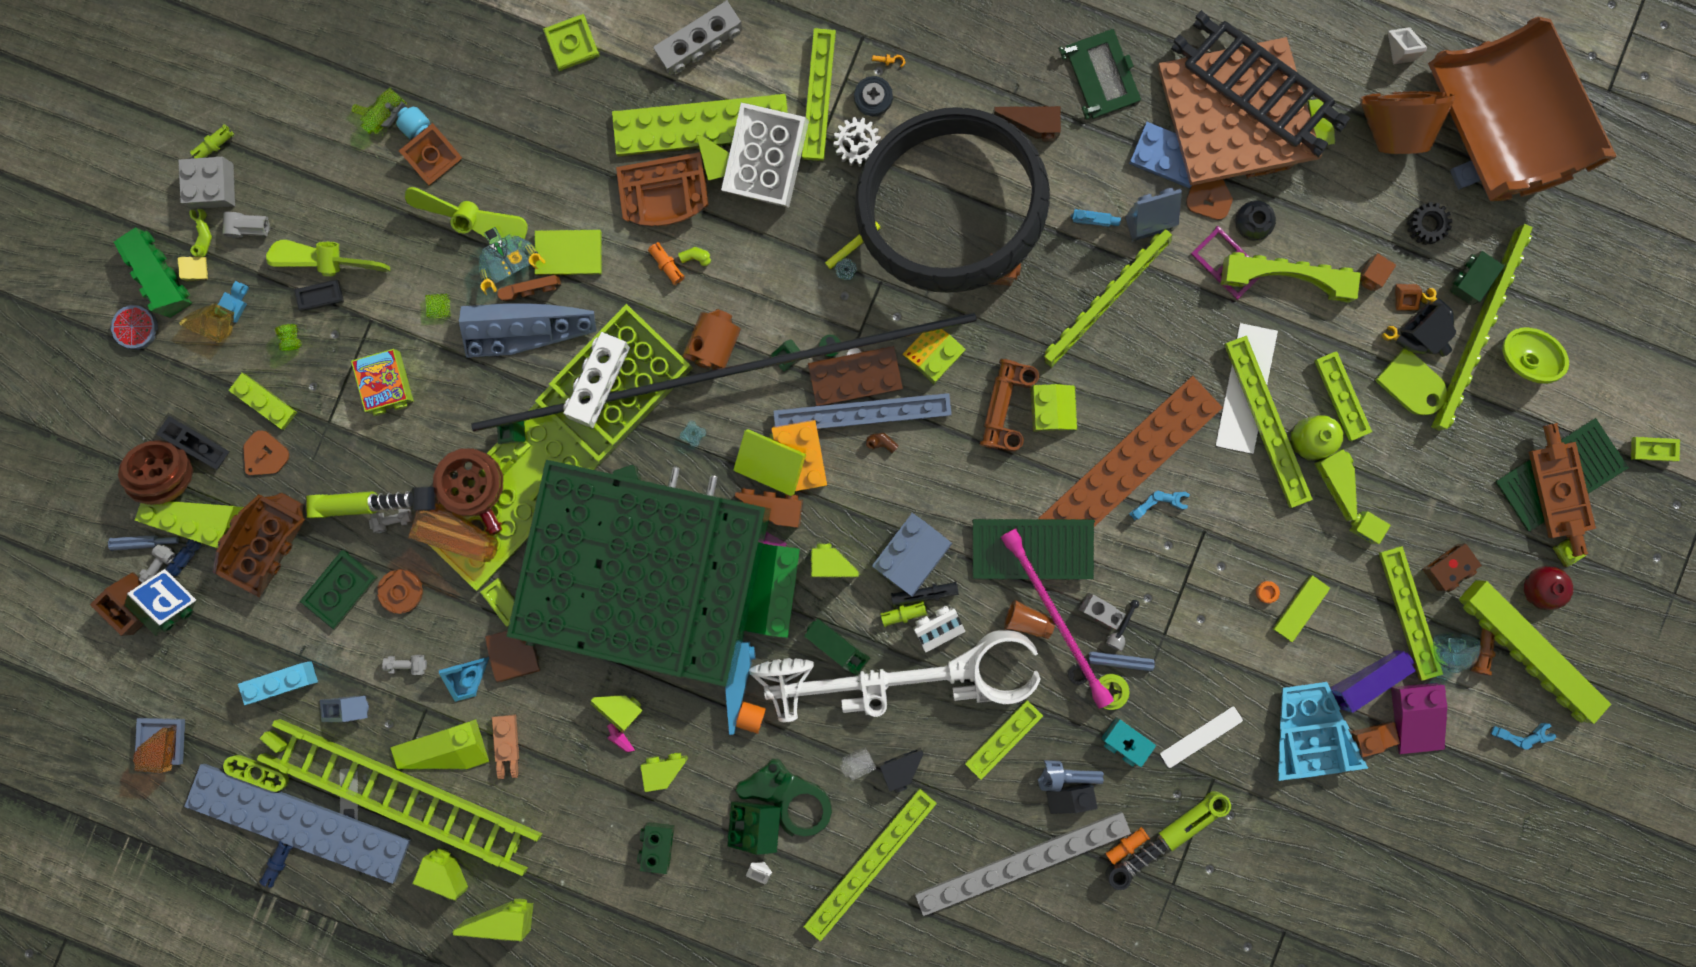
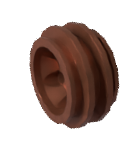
M161 440L147 441L134 447L126 454L118 471L121 486L125 489L126 494L136 502L150 505L164 504L176 499L185 491L193 474L192 465L185 451L170 442Z
M458 449L448 453L438 463L433 475V487H435L438 501L447 510L458 515L477 516L489 511L499 501L503 491L504 476L499 464L489 454L476 449ZM467 462L472 463V468L470 470H467L465 468V464ZM482 469L485 471V477L480 474ZM457 471L458 477L452 479L453 473ZM470 479L475 480L474 487L468 486V481ZM453 488L459 489V494L457 496H454L452 492ZM469 495L474 497V501L468 503L466 500Z

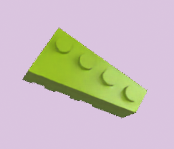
M172 501L155 505L140 503L135 521L218 548L220 538L231 527L229 526L231 519L236 514L238 515L239 511L244 507Z

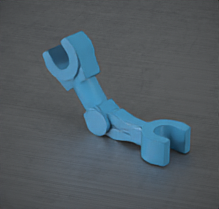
M1155 491L1142 505H1139L1130 512L1129 515L1134 520H1138L1158 501L1169 502L1170 505L1180 510L1187 509L1188 505L1181 504L1180 498H1188L1190 494L1187 492L1168 494L1162 491Z
M1548 723L1538 725L1533 731L1534 734L1527 738L1510 734L1509 731L1493 726L1491 735L1510 741L1515 746L1526 750L1530 749L1537 742H1549L1556 738V735L1553 733L1545 735L1546 729L1551 727Z

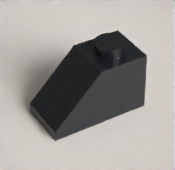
M921 748L880 763V768L889 791L894 790L895 793L907 789V785L911 784L923 757Z
M1090 783L1064 787L1060 791H1046L1050 814L1080 813L1098 809L1094 787Z

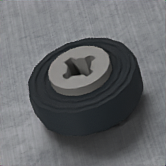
M869 76L862 79L854 91V102L858 110L864 115L871 117L880 116L885 113L893 100V93L889 83L877 76Z

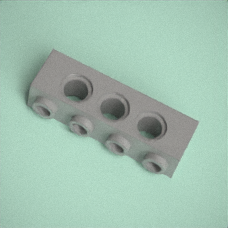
M725 1L653 48L668 74H678L685 69L687 64L702 59L706 52L718 49L722 42L728 38L734 39L737 37L741 30H743L742 23L729 2ZM716 25L723 26V29L719 32L712 30ZM697 37L705 38L702 43L694 42ZM680 48L686 49L683 55H677L676 51Z

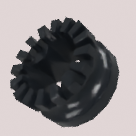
M1079 664L1071 666L1068 670L1069 680L1077 685L1086 683L1087 678L1083 672L1081 673L1084 676L1083 679L1079 681L1073 679L1075 676L1073 671L1080 668Z

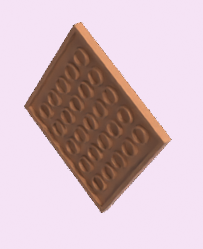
M1287 37L1258 43L1297 72ZM1246 46L1239 47L1213 77L1224 84L1253 51ZM1225 50L1204 54L1196 64L1207 71ZM1259 57L1231 90L1242 97L1270 64ZM1187 58L1159 63L1160 78L1190 186L1321 158L1322 154L1318 158L1302 142L1296 147L1291 146L1185 67ZM1277 70L1252 97L1249 103L1259 110L1288 77ZM1294 83L1266 116L1277 123L1303 94L1302 87ZM1307 103L1284 127L1285 130L1294 136L1311 118ZM1313 128V129L1310 131V133L1313 134V135L1316 137V133H1315V130H1314V128Z

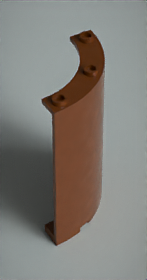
M1535 17L1529 20L1527 25L1492 42L1486 41L1477 47L1465 50H1444L1436 54L1435 58L1428 63L1440 91L1445 92V96H1450V93L1455 94V100L1449 111L1490 201L1510 200L1514 194L1520 193L1521 197L1550 189L1574 179L1573 174L1584 169L1590 172L1617 157L1551 19Z

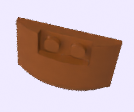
M701 152L616 167L622 217L628 222L630 220L643 226L671 225L693 217L708 206Z

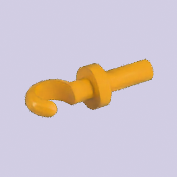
M886 54V57L872 55V61L884 62L885 66H889V63L894 64L895 59L902 60L900 67L905 65V59L901 55H896L893 58H890L888 54Z

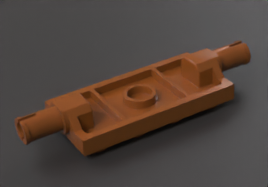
M1558 423L1542 426L1547 446L1543 449L1529 451V456L1548 537H1569L1572 556L1587 555L1588 552L1583 535L1588 530L1596 529L1576 442L1565 444L1561 441Z

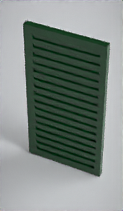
M1593 418L1561 439L1565 444L1576 442L1588 494L1629 468L1596 418ZM1529 459L1495 481L1527 531H1531L1545 522L1531 460Z
M1094 519L972 520L973 579H1029L1026 571H1024L1025 569L1020 564L1021 561L1004 545L1000 538L1015 528L1022 539L1025 556H1027L1028 561H1030L1029 563H1031L1030 566L1034 568L1033 571H1035L1039 579H1094Z

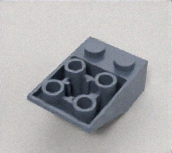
M1173 188L1161 191L1158 196L1152 197L1151 194L1138 198V201L1134 203V206L1130 208V211L1125 216L1132 241L1162 233L1165 229L1168 231L1174 230L1179 225L1181 189L1173 191Z

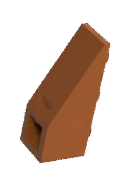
M742 488L741 492L735 493V496L744 503L771 508L769 520L774 524L800 527L803 500L798 499V495L790 496L785 494V498L776 497V492L763 491V495L754 494L755 490L745 488Z

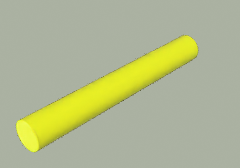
M875 221L877 230H879L881 227ZM859 234L825 262L826 266L829 269L833 268L863 243L861 235Z

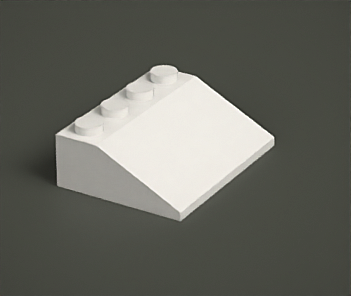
M741 103L721 190L789 208L809 124L808 119L803 116Z

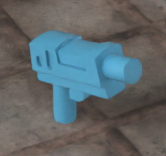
M1075 209L1074 214H1071L1070 217L1073 218V223L1109 227L1110 225L1120 226L1121 221L1120 217H1113L1109 213Z

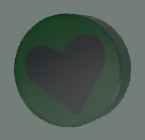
M826 335L820 340L819 347L839 343L840 340L835 335ZM839 352L826 354L824 356L835 357L839 354Z

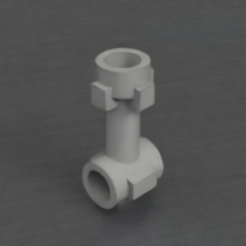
M398 509V514L384 517V513L370 515L371 520H369L370 529L373 530V533H382L387 531V525L399 522L403 526L408 525V522L413 521L411 510Z
M158 544L155 546L151 554L156 558L148 570H141L139 580L142 583L155 576L163 563L167 565L171 563L176 555L172 552L173 549L167 545Z
M412 655L411 660H395V656H388V658L383 659L382 668L383 671H388V673H395V669H411L412 675L425 674L427 660H425L424 655Z

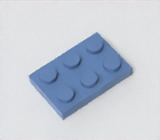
M1146 122L1129 164L1190 188L1176 133Z

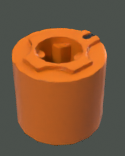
M742 702L736 720V727L758 734L766 708Z

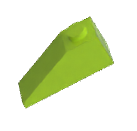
M1342 449L1337 450L1333 455L1315 462L1314 465L1346 521H1353L1357 519L1355 468L1352 465L1353 459L1351 455Z

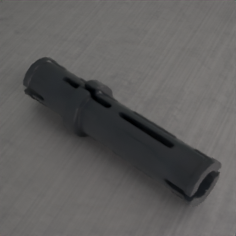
M956 581L942 585L935 583L931 587L920 588L913 597L905 591L891 593L893 607L932 599L939 601V598L959 595Z

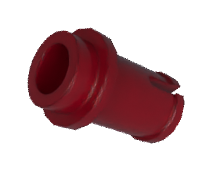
M492 508L480 514L487 528L485 531L490 536L503 530L501 527L503 524L498 522Z

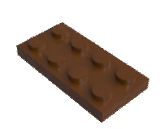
M894 346L808 363L816 406L903 390Z

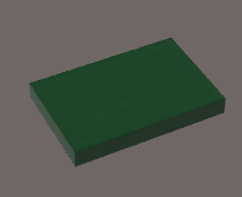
M341 550L299 602L329 627L336 629L378 577L345 550Z

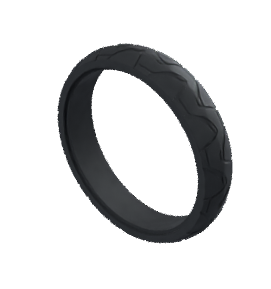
M942 108L908 119L889 132L873 149L862 168L857 183L855 195L856 220L861 238L870 254L878 261L882 268L896 279L912 287L916 286L918 289L931 292L955 293L984 287L1004 277L1014 270L1033 250L1041 236L1047 219L1050 203V186L1045 165L1041 157H1039L1038 151L1026 135L1016 126L999 116L977 109ZM950 134L975 135L996 142L1012 153L1021 163L1029 177L1032 189L1027 215L1019 230L1005 246L991 256L970 265L955 268H936L924 266L904 258L885 242L876 228L875 201L885 174L901 155L919 143Z

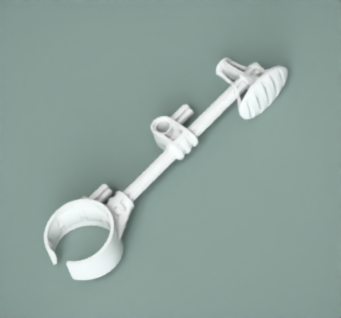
M997 630L987 634L978 642L976 647L949 661L945 667L887 673L883 669L875 673L874 670H870V673L866 674L864 671H861L855 677L809 682L803 681L814 664L813 661L795 658L792 660L786 658L783 661L777 659L772 662H764L749 669V674L764 686L766 700H773L778 721L783 723L793 722L798 718V696L861 690L863 697L842 700L843 713L865 711L866 715L878 717L884 714L887 709L886 688L889 686L948 680L951 684H954L956 680L964 683L965 679H970L971 682L974 681L975 685L953 687L954 701L976 698L977 703L994 701L1001 704H1013L1030 696L1040 682V676L1037 671H1034L1033 676L1024 686L1010 691L992 688L982 680L979 672L980 660L989 648L1000 642H1018L1025 645L1033 655L1038 654L1034 644L1026 636L1013 630ZM804 673V675L798 683H786L794 677ZM761 678L780 682V685L769 686ZM789 697H794V713L789 710ZM777 698L783 699L785 712L783 714L780 712ZM878 699L882 703L879 706H872L870 701Z

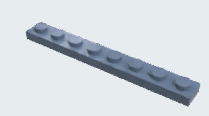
M947 393L775 410L773 412L775 427L816 420L817 429L946 417L951 416L950 396Z

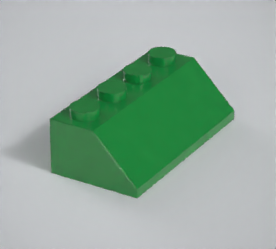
M763 544L745 631L788 638L800 549Z

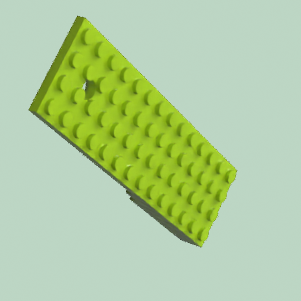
M626 304L549 383L550 386L535 400L536 403L528 411L565 403L568 398L572 397L574 383L577 378L581 377L584 371L582 369L583 363L587 357L590 358L593 351V341L596 337L599 338L601 332L625 341L630 348L610 393L684 377L693 368ZM602 356L599 363H606L609 360V356ZM593 376L590 383H597L600 380V376ZM674 388L605 403L594 428L570 420L562 412L524 421L525 442L498 444L497 442L487 454L499 464L504 476L502 494L499 501L492 507L498 522L503 524L501 532L490 536L489 533H486L485 530L487 528L484 525L483 534L479 537H474L470 533L469 525L474 520L482 521L480 515H458L447 510L440 502L435 506L436 510H431L413 530L476 591H479L528 540L545 461L551 460L595 470ZM484 469L480 471L483 477L486 476ZM470 479L468 481V486L474 487L475 480ZM458 488L452 489L454 496L459 494ZM469 495L466 499L467 502H473L474 497Z

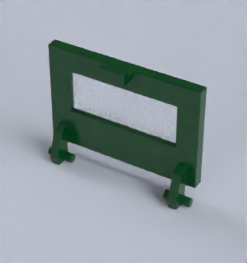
M1114 28L1067 45L1065 49L1062 46L1058 48L1062 60H1066V55H1068L1088 107L1087 109L1085 106L1081 107L1086 120L1090 118L1089 114L1092 119L1141 102V97L1130 72V69L1134 67L1130 55L1124 56Z

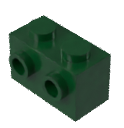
M1484 251L1475 255L1471 254L1464 262L1466 267L1462 273L1459 272L1451 282L1454 285L1450 292L1471 306L1481 302L1504 267L1503 264Z
M648 822L645 828L641 829L640 841L643 842V849L639 850L637 864H641L640 871L660 874L668 873L675 825Z

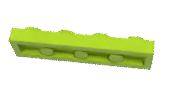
M1336 351L1314 360L1348 440L1352 441L1371 433L1372 430L1338 352Z
M1026 699L965 762V765L982 780L1043 715Z

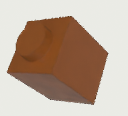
M1378 253L1370 257L1360 273L1361 285L1371 291L1382 288L1396 267V264Z

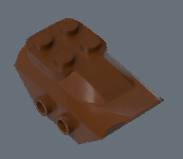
M284 493L269 497L258 494L239 511L238 515L236 514L231 519L229 524L231 527L220 538L218 542L219 547L215 554L213 573L260 598L273 576L280 570L282 558L288 555L293 545L291 543L305 521L303 518L304 504Z

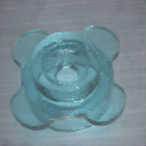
M689 421L685 430L680 433V437L682 440L689 441L692 447L699 446L700 439L706 436V429L698 427L695 421Z

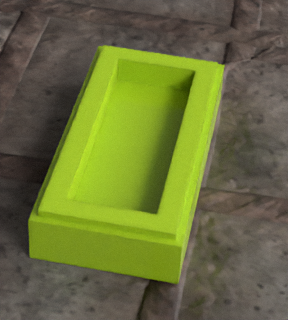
M497 578L480 593L505 626L509 627L515 598L502 581Z

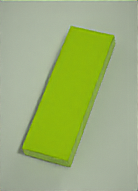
M1310 575L1275 624L1273 630L1288 641L1293 642L1326 596L1330 587L1313 575Z

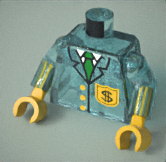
M496 227L484 233L490 245L483 248L482 254L479 256L481 289L485 295H487L486 290L489 287H492L493 291L496 292L497 288L494 283L500 282L529 265L538 269L536 262L541 260L545 264L546 261L527 240L519 236H512L511 234L501 238Z

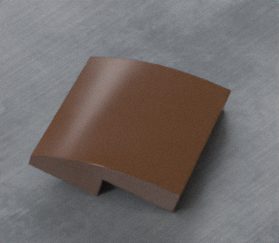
M507 631L485 637L492 670L497 683L540 671L537 650L534 646L526 645V641L506 637Z

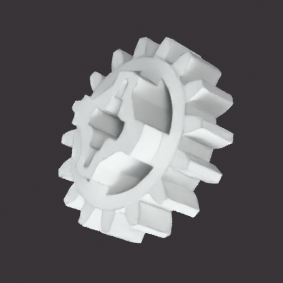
M853 117V123L845 120V127L838 126L840 133L834 134V138L838 141L833 143L834 147L838 148L836 155H843L842 162L848 159L850 160V166L857 162L859 167L862 161L866 162L873 149L878 145L876 143L881 141V137L876 136L878 128L872 130V122L866 125L865 118L857 122L856 117ZM864 131H866L870 135L871 140L870 138H866ZM856 139H860L858 145H854ZM843 143L849 147L850 153L845 150ZM863 151H867L866 153H864V154H862V155H858L859 153H861V152H863Z

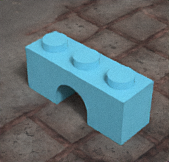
M312 661L239 683L238 686L244 705H248L317 683L318 680Z

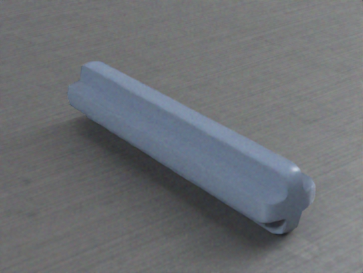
M1089 652L1088 662L1090 664L1153 671L1155 665L1154 660L1148 658Z

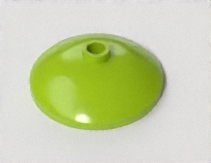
M1524 327L1513 330L1504 339L1502 345L1504 358L1510 368L1522 378L1536 383L1549 384L1559 381L1569 369L1567 352L1560 342L1548 333L1539 329Z

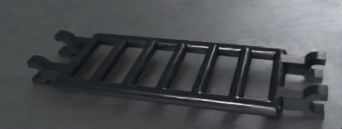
M1201 10L1196 15L1195 19L1197 20L1193 23V26L1199 30H1204L1210 36L1196 50L1179 34L1174 39L1173 43L1175 44L1171 50L1182 54L1188 59L1185 62V67L1284 141L1293 147L1298 146L1302 142L1319 158L1328 142L1315 137L1310 131L1322 118H1325L1341 133L1350 117L1343 113H1338L1332 108L1335 104L1334 98L1229 22L1223 21L1220 25H1217ZM1224 32H1227L1235 40L1205 71L1196 63ZM1242 44L1253 51L1224 84L1213 77ZM1261 57L1270 66L1240 97L1231 88ZM1279 70L1288 78L1258 110L1249 101L1270 77ZM1297 83L1306 91L1277 123L1266 116L1267 113L1292 85ZM1315 96L1323 102V105L1295 136L1285 130L1284 127L1308 100Z

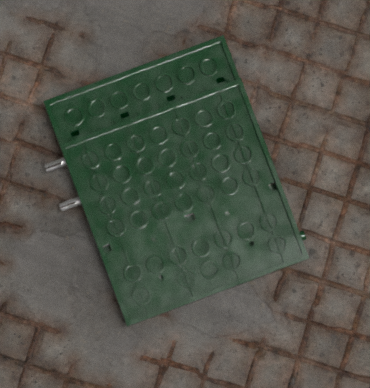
M546 460L506 637L526 641L528 646H535L536 643L668 675L691 678L727 687L733 684L771 508L714 496L718 478L715 475H710L706 494L676 488L680 470L678 467H672L668 486Z

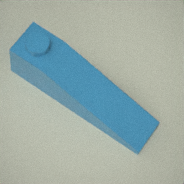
M750 641L742 642L733 684L725 687L729 735L736 732V720L744 699L749 669L752 666V660L755 659V647L750 645Z

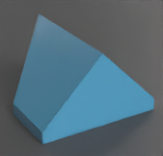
M489 657L439 670V675L455 702L476 696Z

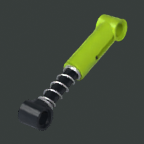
M414 487L411 491H406L405 494L400 492L392 494L389 492L387 495L382 493L377 495L371 491L306 496L307 518L374 514L381 509L389 510L391 508L397 510L399 507L401 509L410 508L412 511L436 510L435 487Z
M1217 791L1208 793L1203 801L1160 831L1155 842H1149L1148 847L1145 849L1141 848V852L1137 855L1133 854V858L1129 861L1125 860L1115 865H1109L1105 872V877L1109 884L1117 890L1128 888L1136 872H1140V869L1145 865L1148 866V863L1153 859L1157 860L1156 857L1160 854H1165L1167 849L1174 851L1217 818L1226 816L1231 810L1230 800ZM1217 799H1221V807L1219 809H1214V801ZM1123 872V878L1120 881H1113L1115 873Z

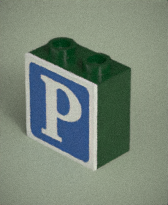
M164 569L127 594L124 605L157 636L161 632L166 633L170 631L180 619L186 620L194 612L193 608L196 599Z

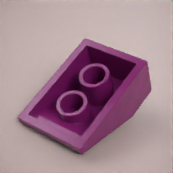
M1426 683L1391 687L1395 727L1400 744H1398L1399 754L1444 750L1448 708L1445 685Z

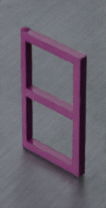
M1217 226L1191 255L1221 284V276L1219 274L1222 272L1223 265L1215 271L1198 252L1219 233L1236 252L1244 253L1245 257L1249 256ZM1260 277L1251 279L1249 284L1244 286L1238 293L1231 286H1222L1238 300Z

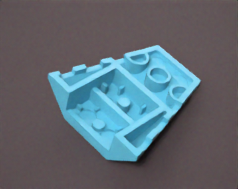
M1327 682L1282 688L1278 781L1368 769L1366 762L1363 761L1359 753L1356 741L1354 742L1348 730L1346 720L1344 721L1339 711L1340 708Z

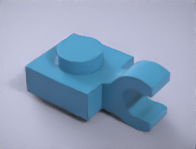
M235 281L231 288V294L224 292L215 312L237 323L247 305L242 299L249 287Z

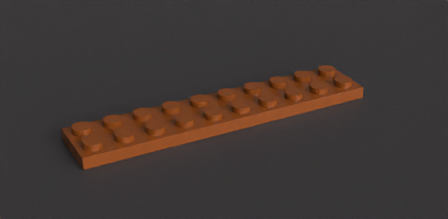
M1191 376L1037 519H1094L1095 527L1223 407L1194 376Z

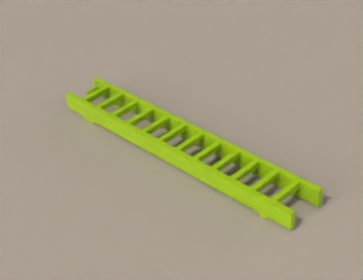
M274 720L273 727L292 734V737L282 760L263 753L258 755V761L480 857L493 865L500 866L521 876L526 873L528 867L510 859L513 853H516L522 841L521 835L538 841L543 833L284 720ZM298 739L312 743L302 769L288 763ZM319 747L333 752L322 777L308 772ZM339 755L353 761L342 786L329 781ZM359 764L373 770L363 795L349 790ZM379 773L393 779L383 804L369 798ZM399 782L413 787L403 813L389 807ZM419 791L434 796L424 821L409 816ZM440 799L454 805L444 831L429 825ZM460 808L475 814L464 839L450 834ZM480 817L495 823L485 848L470 842ZM500 827L505 828V831L512 834L515 832L505 857L490 851Z

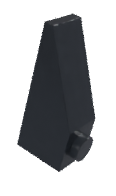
M169 412L155 430L156 435L183 449L216 470L230 452Z

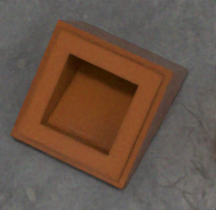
M1396 284V310H1419L1422 289L1419 285Z

